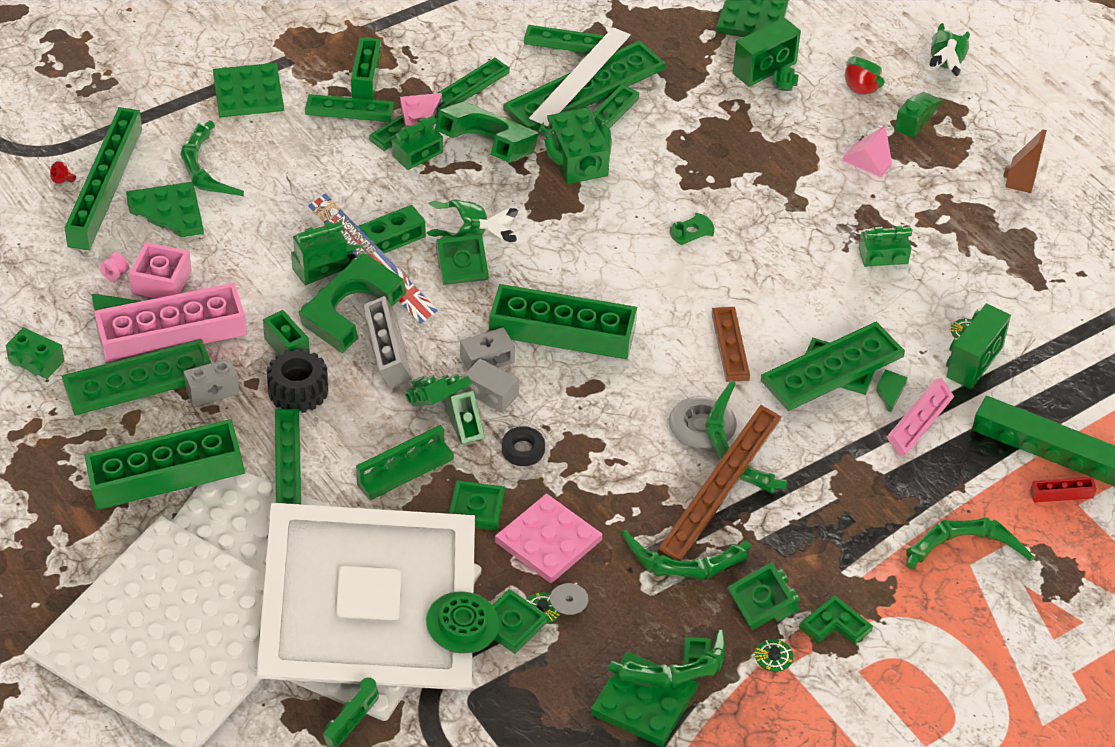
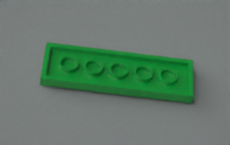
M876 321L761 374L760 381L789 412L903 358L905 350Z
M202 339L61 376L73 413L76 416L185 387L184 371L211 364V360Z

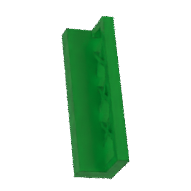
M438 425L356 465L357 486L369 501L454 460V453L444 442V428ZM436 437V440L429 443L432 438ZM372 468L370 472L364 474V471Z

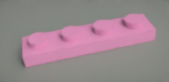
M942 378L935 379L888 434L887 438L899 456L906 455L954 398Z

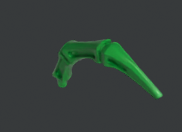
M211 120L205 124L198 123L190 138L183 144L180 154L194 186H197L200 190L244 197L243 190L214 180L199 165L198 152L204 140L209 138L210 130L215 128V124Z
M733 380L729 382L716 400L705 424L707 428L706 434L720 461L730 448L723 427L725 426L724 412L736 385ZM748 466L740 480L762 488L771 494L774 493V489L787 490V480L775 479L774 474L757 470L751 466Z
M986 517L967 521L943 520L940 523H936L926 535L906 550L908 557L906 566L910 569H915L917 563H922L937 545L962 535H975L980 538L986 536L990 540H998L1005 543L1029 561H1032L1035 557L997 520H989L990 518Z
M626 530L621 531V535L638 561L649 573L654 572L656 576L676 575L700 581L704 580L705 577L710 579L718 572L747 560V551L751 548V544L748 541H743L739 546L732 544L725 552L717 556L704 557L703 560L698 558L693 561H676L665 555L660 556L656 552L648 551Z
M722 629L718 630L713 649L707 652L706 655H702L694 663L683 666L672 664L670 667H667V665L647 667L638 665L630 660L626 661L623 665L611 661L608 670L618 674V678L621 681L645 682L664 689L668 686L675 688L699 677L714 676L716 672L721 670L725 658L724 631Z

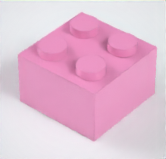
M145 242L129 273L131 293L151 298L180 294L192 271L190 251Z

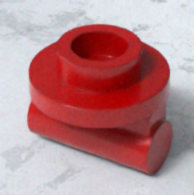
M56 161L52 164L50 177L54 183L61 184L66 180L72 183L76 180V175L68 169L64 162Z

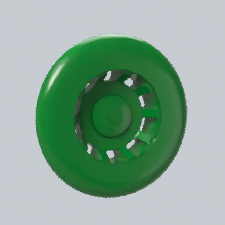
M451 592L439 597L432 603L427 612L426 626L432 639L444 649L455 653H474L486 648L495 639L499 631V617L495 608L485 598L470 592Z

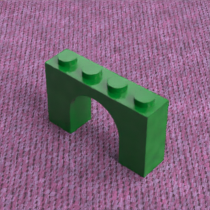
M466 101L439 110L435 131L451 138L468 133L493 138L494 143L490 155L508 163L534 153L539 135L534 130Z
M364 252L357 258H354L341 273H338L325 288L320 289L317 295L308 303H305L299 311L302 325L342 354L359 339L355 324L335 311L338 303L343 298L354 293H368L377 299L386 296L393 307L407 293L403 278Z

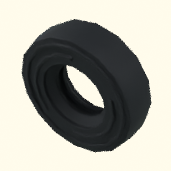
M528 426L512 428L505 433L502 439L503 456L508 462L517 466L536 464L545 453L544 437L539 431ZM526 441L530 442L533 447L529 451H518L514 445L517 442Z

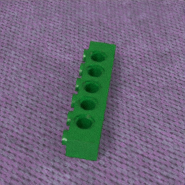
M413 205L358 225L361 231L384 254L426 237L425 220ZM347 244L346 259L305 271L293 251L291 252L292 269L306 286L343 271L354 258H357L352 252L364 245Z

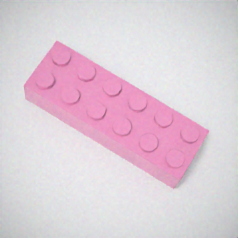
M235 283L94 311L97 332L106 364L202 339L203 343L206 344L247 335L245 314Z

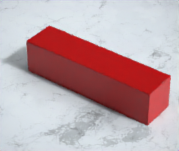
M1093 477L1033 481L1030 492L1033 502L1037 503L1093 499L1097 488Z

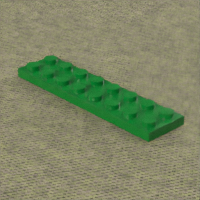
M640 40L616 51L560 113L582 109L610 96L621 84L629 87L665 70L666 63ZM570 73L504 103L503 110L517 124L534 131L540 129L541 124L529 119V117Z

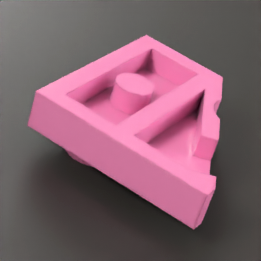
M442 94L400 97L405 126H412L423 117H435L436 108L442 102Z

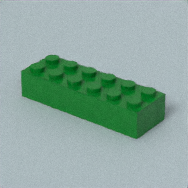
M499 284L489 316V331L504 327L510 339L514 341L628 360L636 328L638 307Z
M232 419L84 454L90 487L97 510L245 474Z

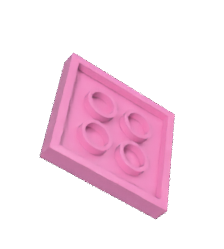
M547 493L495 536V543L551 584L602 541L601 532Z

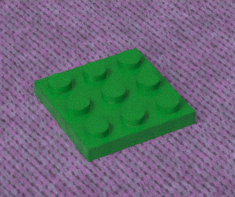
M725 0L716 33L745 37L784 18L789 0Z
M277 63L213 69L219 118L284 111Z
M628 651L620 662L623 665L626 661L630 660L642 666H660ZM613 673L592 706L591 715L663 747L698 689V682L691 680L675 688L668 686L664 689L645 682L621 681L618 678V674Z

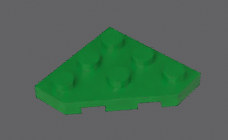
M193 182L126 191L130 214L146 217L148 222L160 228L167 227L174 230V234L180 237L204 234Z

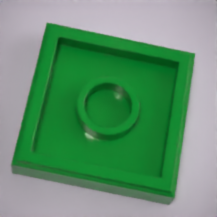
M456 480L449 514L475 515V528L498 530L505 496V486Z
M510 589L492 605L499 617V631L494 640L514 654L549 622L547 614Z

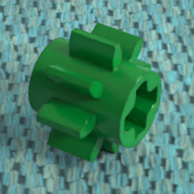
M779 67V72H774L773 84H777L776 89L792 91L793 86L798 85L799 75L794 74V68Z

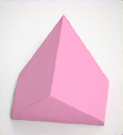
M886 126L854 144L844 155L843 161L882 177L892 164Z

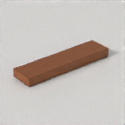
M735 307L712 308L711 314L726 382L731 380L734 382L749 381L750 372Z

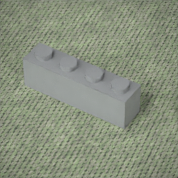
M386 296L364 304L379 372L390 388L412 380L397 316Z

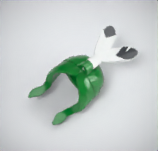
M941 23L938 26L937 33L932 37V58L929 67L937 68L941 66L949 68L950 73L954 77H958L961 71L960 64L965 59L969 50V31L964 35H956L949 30H945L944 23Z
M454 199L445 203L439 201L428 203L436 209L456 207L464 221V224L457 233L432 229L426 232L429 236L462 237L468 233L483 235L486 229H488L504 241H517L515 233L502 225L515 218L518 214V209L516 208L504 209L487 219L484 208L473 202Z

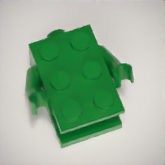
M589 107L547 115L550 130L544 127V122L541 124L540 132L546 136L544 141L547 155L550 160L558 165L566 184L609 175L612 138L610 127H607L606 124L610 117L608 110L604 111L605 119L600 118L599 111L594 119Z

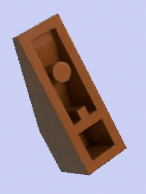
M1042 129L1013 157L1011 165H1006L1003 175L1004 178H1007L1005 187L1027 193L1032 192L1047 130Z

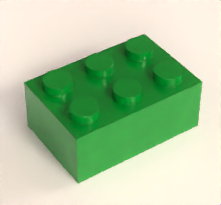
M784 17L736 41L732 74L750 87L774 75V72H779V67H790L796 64L801 30Z
M987 303L980 311L976 310L971 323L964 325L960 337L954 338L950 345L949 351L952 353L946 362V367H948L946 378L972 389L1003 349L1011 314Z

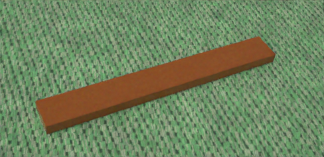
M760 404L664 539L657 553L676 561L684 559L779 424L782 416Z

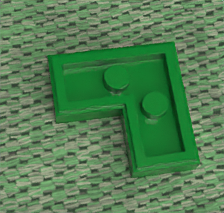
M834 595L800 622L799 629L817 644L836 630L856 645L872 631L873 625Z

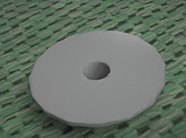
M566 583L552 590L550 603L559 613L574 615L586 608L588 594L579 585Z

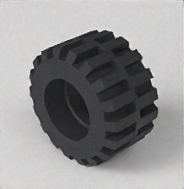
M294 349L292 352L287 350L284 351L283 355L278 354L275 356L276 360L272 359L270 361V366L267 367L268 394L276 407L281 406V409H299L301 413H304L308 409H316V405L320 406L323 403V399L327 398V365L322 357L318 358V354H311L309 350L305 349L304 351Z

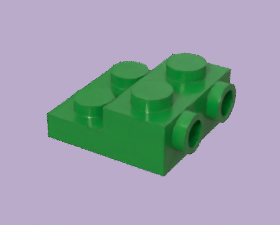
M468 233L462 237L444 236L436 240L438 265L443 285L489 279L482 234Z
M458 374L450 377L444 375L439 378H435L434 375L427 378L422 376L411 381L412 386L406 388L404 394L412 406H429L472 385L469 376H459Z
M773 562L728 587L752 630L773 618L779 622L800 610L797 605L801 601L793 587L787 588L786 583L789 580L782 568L777 570Z

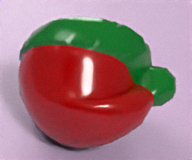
M851 56L848 59L844 77L847 86L853 92L861 95L876 92L885 83L884 78L880 76L882 68L876 63L857 56Z

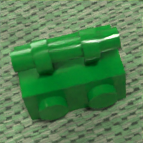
M434 116L423 117L416 124L403 127L400 132L396 133V138L392 139V156L407 170L443 153V136L432 127V125L436 124Z
M331 221L315 229L310 227L305 229L304 232L293 236L294 253L304 271L347 258V241L341 232L344 230L341 221L336 223Z
M902 225L894 226V228L890 229L874 227V230L861 232L859 251L864 267L909 264L912 247L908 236H912L911 227L903 228Z

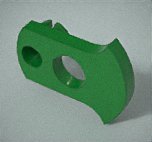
M695 212L693 218L684 222L678 221L677 225L673 223L672 227H670V235L675 242L683 245L703 236L713 237L715 228L713 222L707 216ZM688 227H694V228H696L698 231H696V232H689V231H687V228H688Z

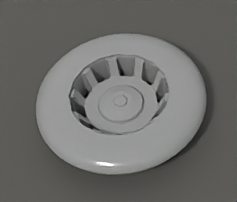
M697 396L679 402L669 416V426L672 433L687 445L697 448H713L706 434L707 428L705 424L717 399ZM726 406L724 412L725 426L723 428L725 429L726 440L729 441L736 431L737 422L733 411Z

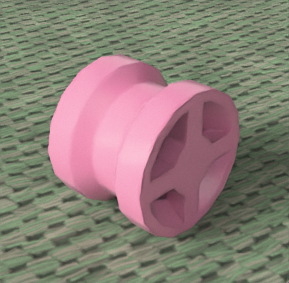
M117 252L112 253L108 258L109 260L103 261L99 266L104 277L113 282L120 278L121 273H126L129 270L128 261Z

